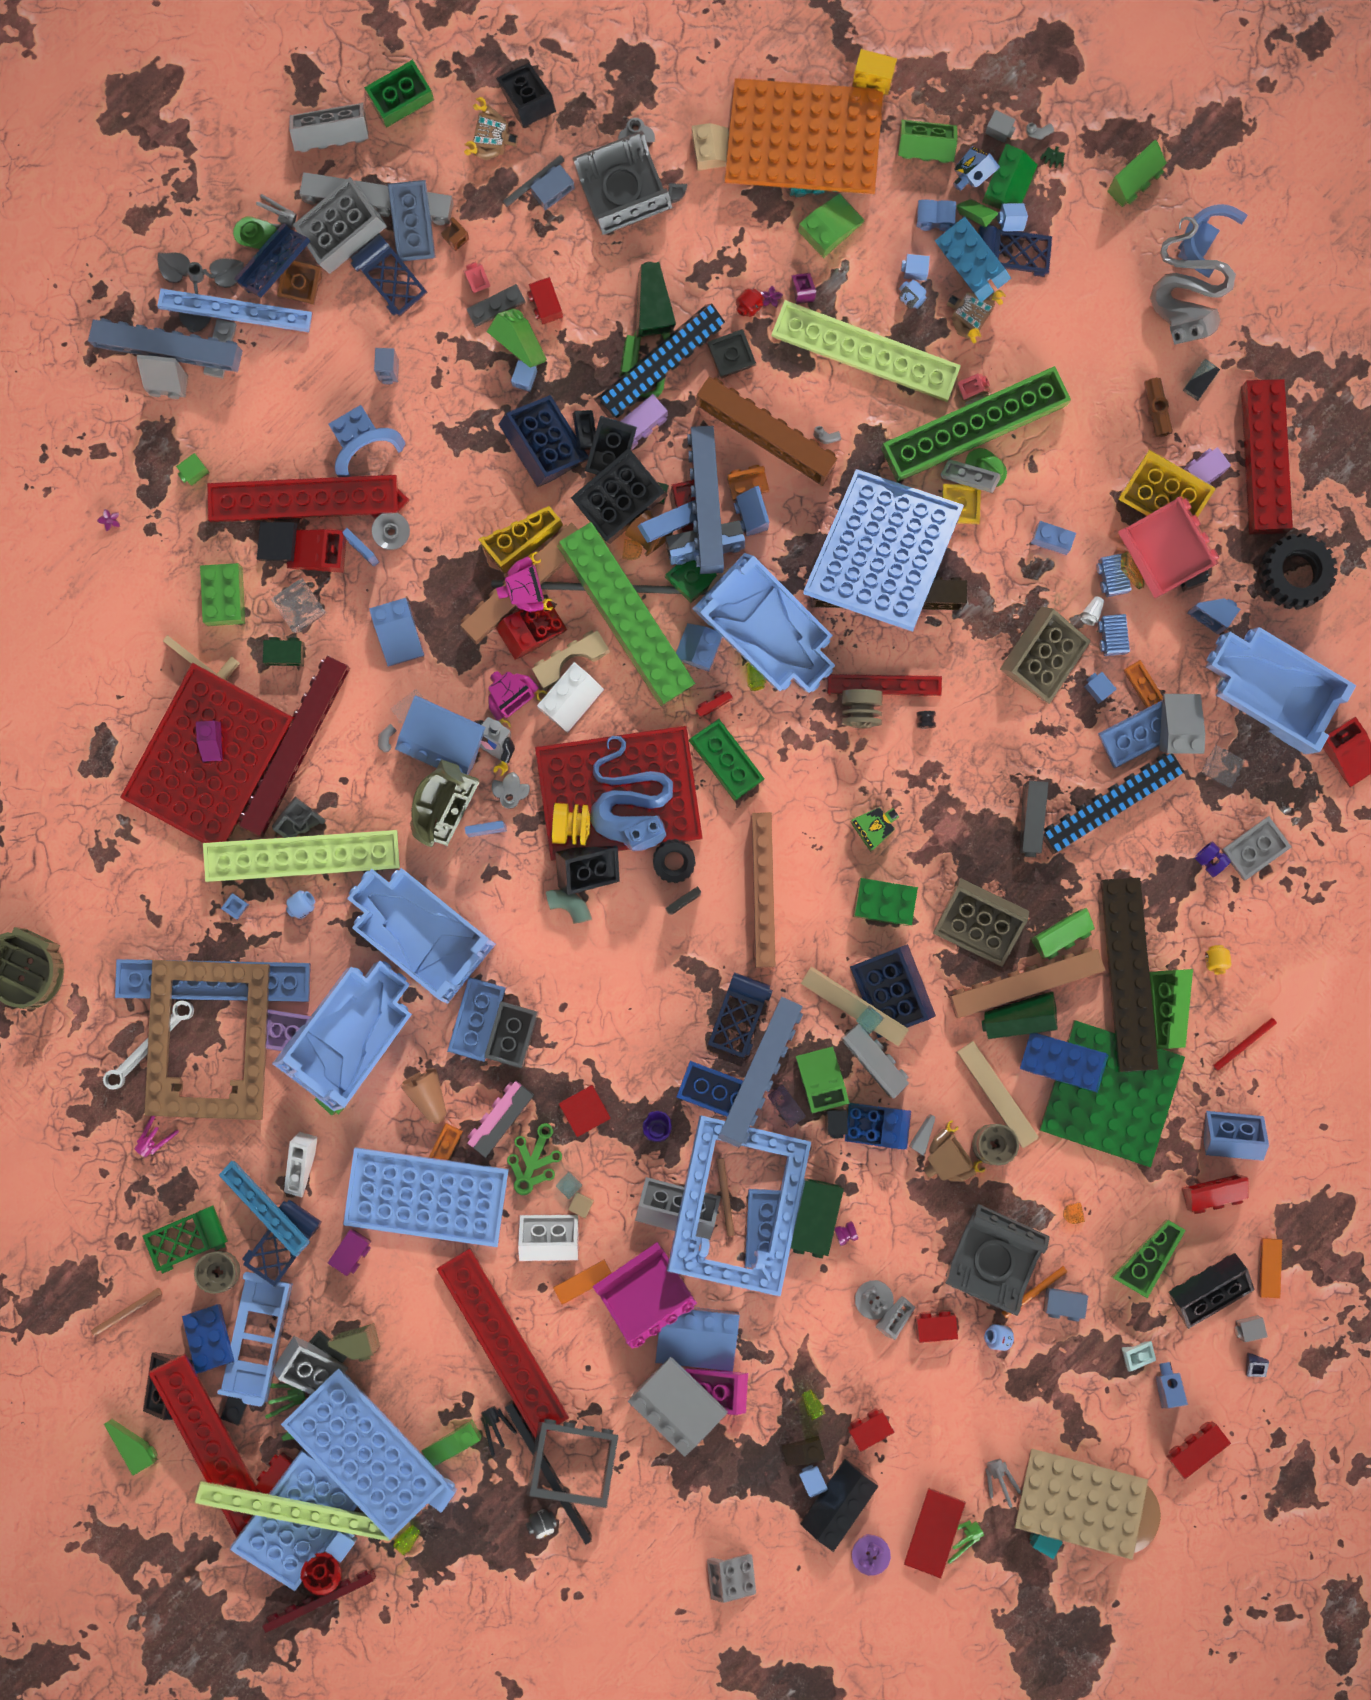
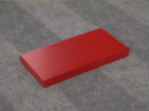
M928 1488L904 1565L940 1579L942 1578L966 1501Z

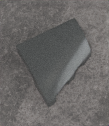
M295 796L274 822L272 828L284 838L296 837L298 834L305 833L320 823H325L326 820Z

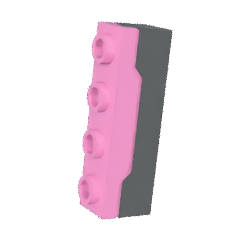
M518 1081L514 1083L509 1082L503 1090L506 1094L502 1099L498 1097L492 1104L494 1108L490 1114L486 1112L479 1121L482 1125L478 1130L474 1128L468 1135L470 1139L468 1144L485 1158L534 1096L532 1092Z

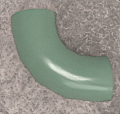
M561 889L546 891L550 910L557 908L566 910L570 913L573 924L592 920L585 901L577 894L567 895Z

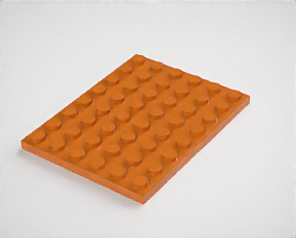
M735 78L725 183L875 194L883 92L877 91L875 88Z

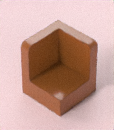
M452 217L450 219L451 225L441 233V236L457 251L469 240V235L459 222Z

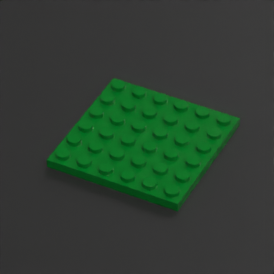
M1074 1020L1067 1042L1108 1055L1099 1090L1097 1093L1055 1080L1039 1131L1151 1167L1185 1057L1163 1049H1157L1158 1070L1118 1072L1115 1033Z

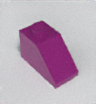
M196 722L197 744L202 761H223L221 722Z

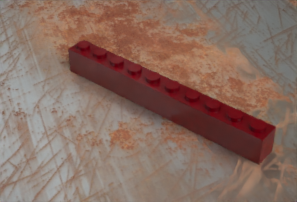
M328 655L326 659L323 658L318 666L320 670L317 676L314 675L309 684L311 688L308 693H304L300 709L294 712V720L286 732L282 744L277 748L273 761L268 764L264 778L262 777L259 780L256 794L250 797L247 811H244L240 816L239 822L241 823L239 826L260 837H264L350 670L348 665Z

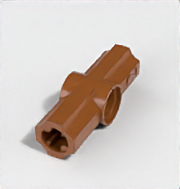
M1158 377L1146 380L1144 385L1149 404L1148 413L1152 417L1156 437L1170 435L1173 433L1168 412L1169 402L1165 398L1162 380ZM1155 404H1159L1162 407V411L1157 410Z

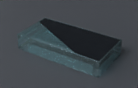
M1204 359L1183 391L1198 401L1216 377L1220 368Z

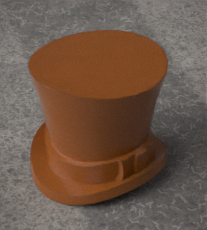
M650 510L645 511L636 518L625 532V536L643 546L646 550L644 553L646 557L666 543V536L673 535V532L649 543L646 542L638 526L654 518Z

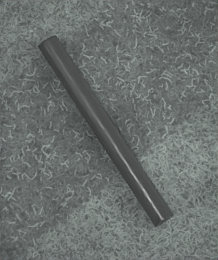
M559 155L502 201L506 207L511 205L531 189L530 186L534 180L544 177L550 168L562 164L565 161L564 158Z

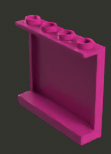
M658 1242L593 1286L625 1337L626 1343L632 1349L641 1346L650 1336L660 1333L661 1329L667 1324L670 1325L676 1322L677 1317L683 1313L692 1311L697 1304L680 1275L667 1271L669 1257Z

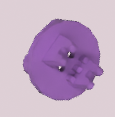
M866 1534L854 1544L852 1561L861 1573L878 1575L888 1567L891 1560V1551L888 1544L881 1537Z

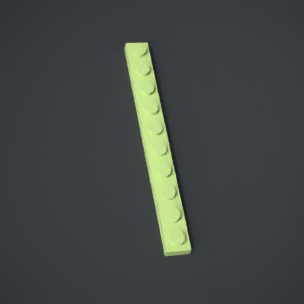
M200 1481L195 1498L196 1504L390 1541L364 1513Z

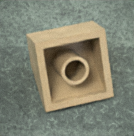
M712 123L692 126V141L697 171L726 167L729 129Z

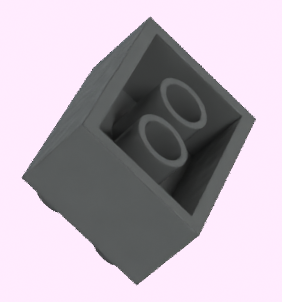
M500 1001L484 1058L523 1068L539 1012Z

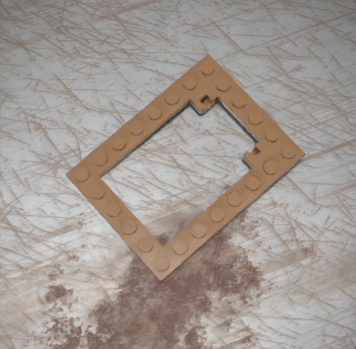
M152 960L144 1116L263 1120L270 964ZM173 980L248 983L244 1080H230L232 1093H229V1099L180 1097L183 1090L182 1078L168 1077Z

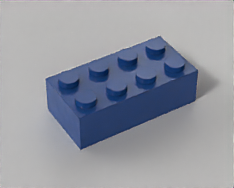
M1032 1033L1029 1036L1020 1069L1098 1093L1108 1055L1045 1035Z
M690 1060L676 1097L727 1117L743 1080Z

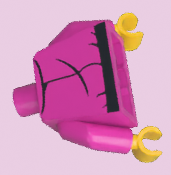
M538 552L531 553L528 557L517 561L508 570V576L505 578L506 586L496 588L499 599L510 597L512 604H516L519 609L529 612L553 609V607L546 606V603L552 601V599H544L535 564L540 563L541 559L535 561L533 557Z
M497 671L490 676L493 684L488 688L490 691L488 696L489 710L501 725L503 722H506L511 728L510 722L504 720L503 717L505 716L507 719L535 696L533 693L536 694V700L541 702L539 694L543 693L546 696L547 692L544 690L540 691L538 689L539 686L529 676L518 673L513 675L511 672H506L502 676Z

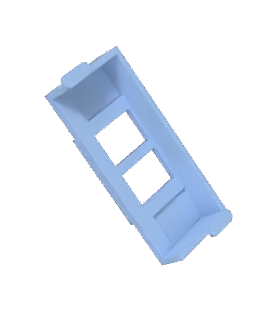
M245 1272L243 1274L245 1283L231 1342L235 1362L226 1364L222 1387L218 1390L217 1394L241 1398L244 1404L262 1406L268 1401L274 1373L273 1368L276 1363L293 1284L279 1281L277 1286L274 1287L257 1274ZM249 1311L278 1317L274 1338L244 1332ZM243 1339L272 1344L268 1366L238 1360Z

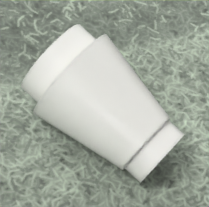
M1097 596L1093 598L1081 613L1082 622L1090 626L1098 623L1105 602L1102 598Z

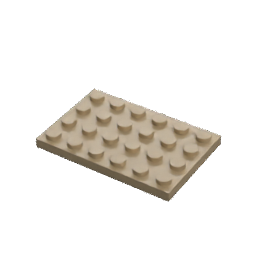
M1031 1449L1014 1528L1133 1560L1148 1479Z

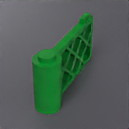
M214 1205L142 1236L156 1271L161 1270L162 1274L174 1269L172 1265L212 1248L217 1251L226 1247L225 1242H228ZM192 1218L196 1225L194 1232L184 1229L186 1222ZM171 1227L179 1230L176 1240L167 1236ZM182 1232L192 1235L188 1245L179 1241ZM157 1235L162 1238L159 1247L152 1245L150 1236ZM195 1237L202 1240L204 1248L196 1249L191 1247ZM165 1239L174 1243L171 1253L162 1249ZM177 1245L187 1248L183 1257L174 1254ZM160 1252L169 1256L167 1263L162 1266L158 1260Z

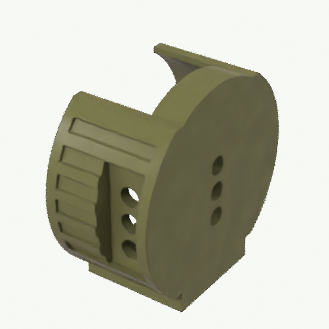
M14 927L12 933L0 934V1001L11 1007L35 1009L52 1000L58 993L64 978L63 959L61 954L57 952L60 945L25 928ZM29 958L33 959L32 964L28 963ZM21 975L25 977L24 981L22 982L19 980V977Z

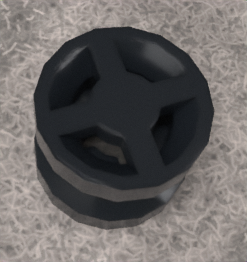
M920 711L916 713L919 718L917 728L928 729L936 727L934 722L935 711Z

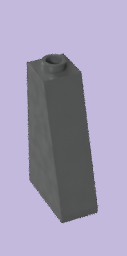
M1028 781L1023 785L1020 853H1025V857H1036V854L1042 853L1048 782Z

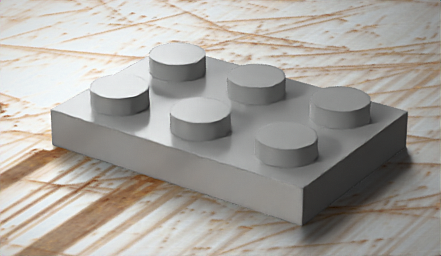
M1268 816L1221 850L1228 856L1235 870L1245 881L1292 847Z

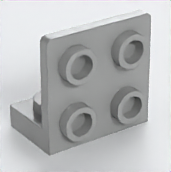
M752 1554L727 1560L714 1557L707 1559L712 1600L726 1603L756 1594Z

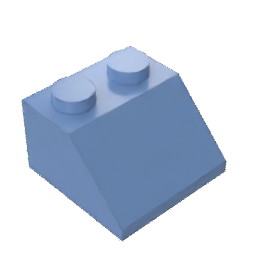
M759 486L736 496V503H733L736 514H740V524L742 531H745L746 537L768 531L770 521Z
M1223 598L1197 603L1187 614L1219 635L1229 627L1241 609L1237 607L1234 601Z
M687 623L676 654L681 662L709 672L723 637L714 629Z

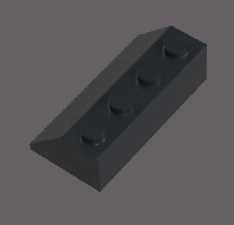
M1234 1253L1224 1257L1222 1261L1215 1265L1207 1267L1205 1271L1198 1275L1192 1276L1181 1285L1175 1286L1168 1293L1177 1312L1189 1329L1255 1289L1247 1267Z
M846 1459L843 1460L827 1483L828 1490L818 1496L800 1522V1525L832 1552L835 1551L879 1487L877 1481Z

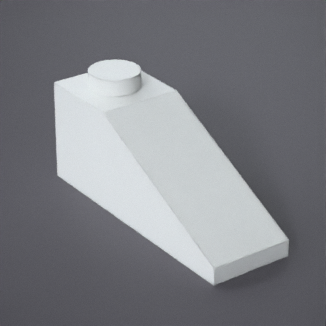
M299 1132L290 1141L284 1186L285 1193L303 1197L316 1153V1136Z

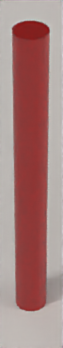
M1269 1019L1212 1065L1216 1071L1223 1068L1276 1025L1275 1019Z

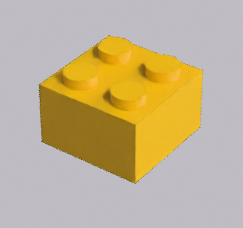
M861 49L852 86L875 88V90L883 92V95H888L897 58Z

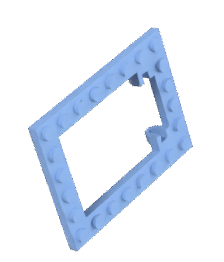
M701 1115L698 1120L667 1271L781 1296L811 1142L752 1127L748 1128L747 1132L750 1133L746 1144L742 1143L741 1146L787 1157L768 1253L758 1250L754 1252L757 1261L755 1264H752L751 1269L705 1259L709 1252L710 1242L709 1239L697 1237L696 1232L715 1141H723L718 1139V1136L725 1121Z

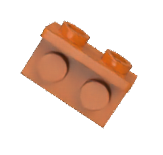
M753 465L748 470L741 471V469H737L727 475L733 501L736 500V496L756 486H759L761 494L770 490L764 466Z

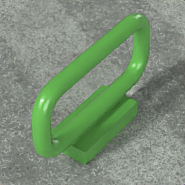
M636 330L634 336L627 335L625 338L619 377L623 376L637 364L641 337H636ZM664 333L661 335H663V338L665 340L670 335V333ZM665 378L657 382L654 391H649L646 394L642 393L638 397L649 398L652 394L655 397L660 396L664 389Z

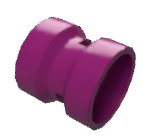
M852 1221L846 1223V1227H835L834 1231L840 1246L845 1245L849 1239L851 1241L859 1240Z

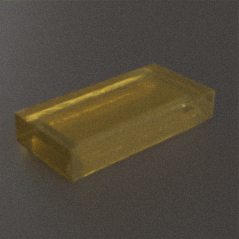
M1128 552L1122 553L1121 570L1137 589L1144 588V578L1133 558Z

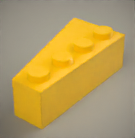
M547 506L528 515L527 518L521 521H515L510 526L501 530L498 529L493 534L486 537L483 536L478 540L505 574L517 561L527 557L556 534L563 524L551 507Z

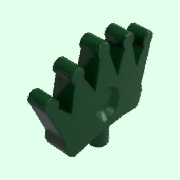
M1057 146L1055 150L1048 147L1040 157V160L1046 157L1044 164H1047L1050 160V168L1054 162L1055 168L1058 167L1059 163L1061 168H1063L1065 153L1058 152L1059 147Z

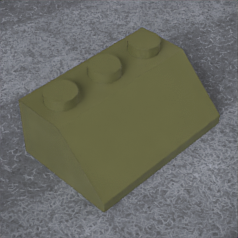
M374 1323L338 1333L327 1342L328 1346L352 1360L359 1359V1362L370 1359L380 1347Z

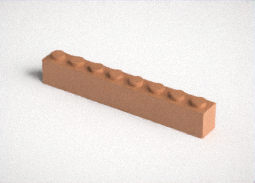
M572 522L568 526L566 524L558 530L559 534L555 538H549L541 551H535L538 553L534 555V560L538 561L541 559L540 563L535 564L540 585L567 562L557 545L559 541L579 530ZM496 588L489 594L490 598L486 602L481 601L475 607L476 611L472 615L467 614L461 620V629L476 645L495 629L503 618L509 616L517 608L516 604L511 603L510 597L499 599Z
M772 812L752 813L755 968L776 967Z
M1092 947L1080 950L1081 954L1074 956V953H1069L1062 956L1063 960L1056 962L1054 958L1045 961V966L1038 967L1037 964L1026 967L1027 971L1019 973V970L1008 973V977L1001 979L1000 976L989 979L990 983L986 985L980 982L971 985L972 989L967 991L964 988L953 991L954 995L949 996L956 1018L965 1017L1103 972L1105 968L1099 950H1092Z

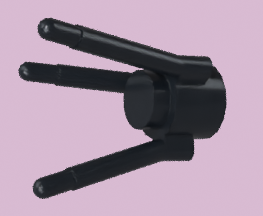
M495 1406L481 1412V1420L484 1424L491 1456H494L495 1452L489 1426H492L502 1448L505 1446L496 1426V1423L500 1421L498 1417L502 1419L513 1434L517 1433L512 1424L503 1415L501 1409L497 1410Z

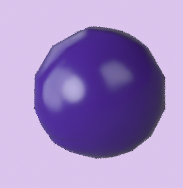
M661 1111L650 1112L643 1122L644 1135L648 1140L656 1143L666 1140L672 1131L670 1118Z

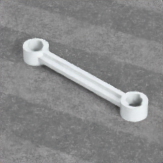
M178 1001L174 1004L170 1020V1031L181 1020H187L193 1016L194 1007L190 1002ZM188 1005L190 1008L189 1014L179 1016L177 1013L178 1006ZM148 1038L116 1070H110L105 1073L103 1083L107 1088L119 1089L124 1085L125 1076L148 1054ZM110 1074L120 1076L119 1085L109 1084L108 1077Z

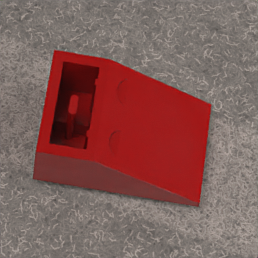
M297 530L294 561H287V569L344 573L347 540L342 533L343 530Z
M550 601L546 603L547 607H553ZM554 607L552 610L533 612L520 610L503 618L496 627L497 632L515 660L531 653L568 630Z
M1353 717L1329 732V737L1323 746L1324 751L1349 788L1371 774V741L1357 717Z

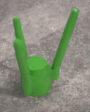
M271 1384L270 1388L291 1389L287 1390V1396L270 1400L268 1404L289 1400L291 1403L267 1414L265 1418L268 1419L295 1405L302 1404V1401L306 1400L305 1391L289 1384Z
M969 1520L958 1525L957 1530L966 1528L964 1530L966 1538L954 1545L953 1549L955 1550L966 1542L968 1543L948 1560V1564H951L984 1536L977 1521L971 1523Z

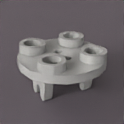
M870 1280L863 1283L855 1293V1305L858 1311L868 1319H881L894 1304L891 1289L879 1280Z

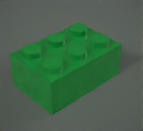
M413 59L364 87L369 101L386 128L434 101L432 90Z
M860 878L853 917L910 927L913 922L918 887Z

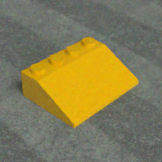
M1149 449L1122 490L1119 500L1148 516L1174 501L1177 497L1182 496L1183 499L1187 498L1189 501L1191 514L1198 517L1216 488Z

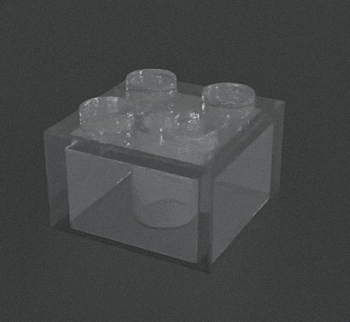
M303 578L271 598V601L295 634L327 613Z

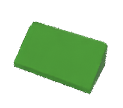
M972 199L956 205L960 215L984 227H987L998 215V212Z

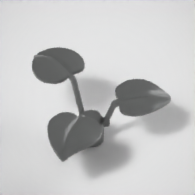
M159 252L157 257L158 267L164 279L172 283H178L182 280L183 276H189V279L194 284L195 294H198L197 283L203 281L204 275L214 278L218 286L228 288L237 283L234 278L244 268V263L239 260L218 259L211 263L209 269L212 274H210L206 269H202L199 263H190L189 259L181 253ZM179 312L181 323L192 333L203 330L211 320V317Z

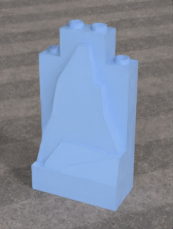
M744 553L692 608L778 691L787 689L793 679L804 691L808 693L813 692L819 687V682L833 672L832 668L835 664L820 650L830 643V638L833 635L753 555Z
M1260 627L1250 629L1245 635V640L1232 632L1221 634L1216 641L1217 647L1208 655L1206 660L1208 661L1206 668L1224 678L1217 686L1218 692L1216 696L1268 726L1270 733L1303 754L1320 752L1329 737L1324 731L1339 704L1348 702L1357 685Z
M373 869L366 871L361 877L362 881L358 886H354L350 890V896L347 898L364 912L363 915H359L355 919V925L352 928L437 999L448 1004L496 943L465 920L404 869L396 870L392 874L390 882Z
M385 961L374 963L365 976L356 967L347 968L306 1024L298 1029L272 1063L333 1111L346 1107L412 1015L404 1004L397 1003L410 984L406 981L405 976L395 973L391 969L392 967Z

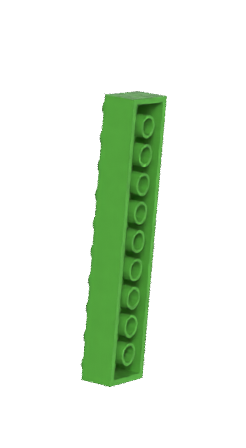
M1054 366L883 443L881 450L898 483L1068 406L1071 398Z
M592 522L559 541L558 549L660 707L696 684Z

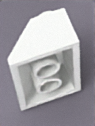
M573 662L537 707L568 733L604 689L586 671Z
M520 1215L519 1261L578 1260V1215Z

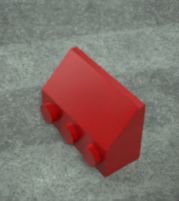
M1236 1174L1182 1187L1187 1210L1194 1212V1214L1206 1212L1205 1209L1213 1207V1210L1224 1208V1204L1227 1203L1232 1205L1242 1204L1244 1199L1249 1198L1248 1177Z

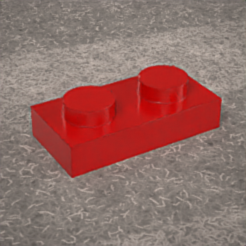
M721 691L714 696L715 699L708 703L706 700L697 706L699 709L696 710L699 719L732 701L731 693L729 691L726 693Z

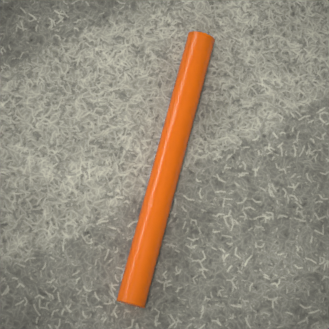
M1062 1266L1023 1295L1021 1307L1068 1272L1066 1268ZM1005 1310L1001 1312L1005 1318L1012 1315Z

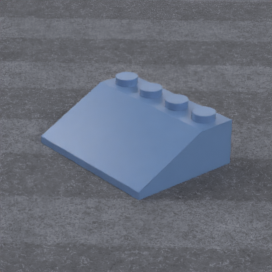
M415 695L400 731L395 750L435 768L438 767L441 759L459 765L461 773L469 775L473 769L486 727Z
M694 1307L692 1311L683 1313L677 1317L676 1322L670 1325L667 1324L658 1334L655 1363L664 1364L672 1357L680 1366L733 1371L740 1317L739 1312Z

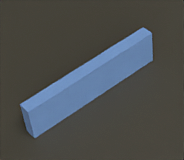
M695 500L641 523L638 528L646 542L649 543L693 523V520H696V514H692V503H695Z

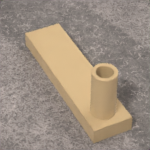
M168 635L163 640L164 643L191 664L195 663L224 680H227L240 664L231 656L216 674Z

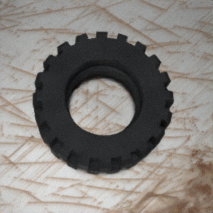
M1300 533L1297 536L1296 534H1291L1286 538L1280 539L1262 557L1263 561L1259 565V569L1262 570L1259 574V580H1263L1262 590L1266 589L1268 591L1266 596L1269 599L1273 597L1275 604L1278 606L1284 604V608L1287 609L1292 607L1295 610L1302 609L1303 607L1307 608L1323 599L1331 591V587L1336 582L1334 576L1338 573V569L1334 568L1337 561L1336 558L1331 557L1330 554L1333 551L1331 548L1328 550L1325 548L1326 543L1323 540L1318 542L1316 541V536L1311 535L1307 537L1305 533ZM1290 555L1300 556L1310 564L1313 571V580L1308 587L1298 588L1286 580L1282 569L1285 558Z

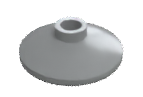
M383 513L375 519L372 525L373 539L380 547L387 550H395L402 547L410 535L409 524L399 513ZM394 529L395 534L389 535L388 531Z

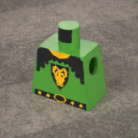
M879 807L852 819L850 822L871 852L895 830L891 823L898 819L899 816L894 808L883 813Z

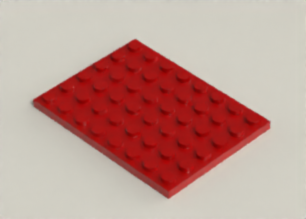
M192 663L120 798L202 843L228 842L239 822L241 814L245 811L250 797L254 794L259 780L266 772L268 764L272 761L294 717ZM196 722H221L223 761H202L197 744Z
M687 726L617 735L625 740L626 749L622 756L600 766L599 773L602 777L615 778L649 771L664 773L673 781V797L663 807L652 809L635 805L616 804L611 809L613 815L621 817L659 816L665 826L667 836L655 846H660L662 842H666L669 839H678L684 842L702 840L703 836ZM610 737L535 747L551 861L556 860V852L575 847L617 846L618 851L631 850L624 843L610 840L597 833L591 822L586 845H580V836H577L576 845L572 843V836L567 837L566 844L552 843L555 803L568 804L569 813H573L575 804L579 805V813H582L583 805H588L589 814H591V807L601 794L611 790L633 791L649 796H657L662 792L663 786L661 783L653 780L621 785H610L596 780L593 775V764L598 759L619 751L621 748L619 740H611L608 745L609 749L607 748V741Z

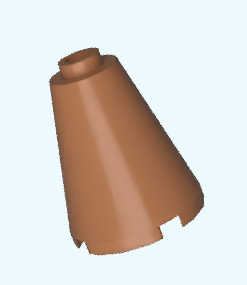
M436 1068L426 1069L427 1073L420 1074L418 1072L403 1081V1084L400 1086L430 1123L434 1122V1124H437L445 1119L444 1116L447 1112Z

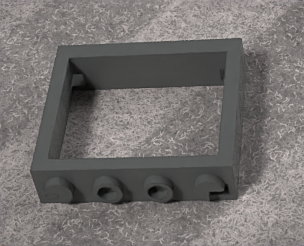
M545 1419L544 1423L539 1422L526 1495L607 1508L619 1435L613 1434V1430L602 1428L601 1432L594 1431V1427L583 1425L582 1429L575 1428L574 1423L564 1422L563 1426L556 1425L555 1420ZM547 1430L610 1440L600 1498L537 1488Z

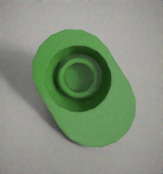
M246 216L236 223L233 229V236L243 246L261 249L277 229L267 221Z
M978 448L972 450L966 457L965 464L999 473L1001 478L996 487L1004 483L1007 476L1006 466L992 452L987 449Z

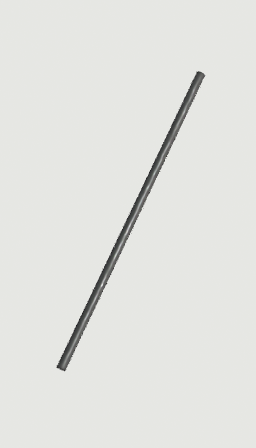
M492 580V588L502 587L504 580ZM544 582L541 585V589L585 591L581 583ZM632 585L637 593L681 594L674 586Z

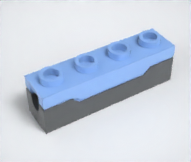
M740 521L721 524L723 554L728 552L736 553L744 549L745 537ZM693 530L666 536L665 546L671 565H683L688 561H696V556L699 555V549L695 550L694 539L698 538L697 532Z

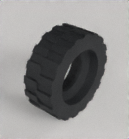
M669 839L666 842H662L659 847L657 846L656 852L653 854V866L656 874L663 881L665 880L668 883L683 882L694 872L696 864L694 852L684 841ZM671 852L680 853L684 859L682 867L678 870H670L665 865V857Z

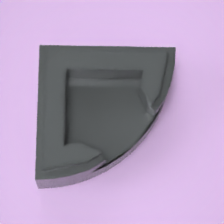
M669 183L668 193L671 203H676L684 197L687 191V184Z

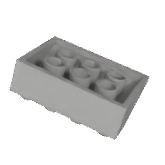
M351 177L293 224L298 233L306 236L311 241L307 245L308 249L317 263L329 274L387 227L379 213Z
M672 1357L644 1381L628 1400L684 1457L728 1413Z

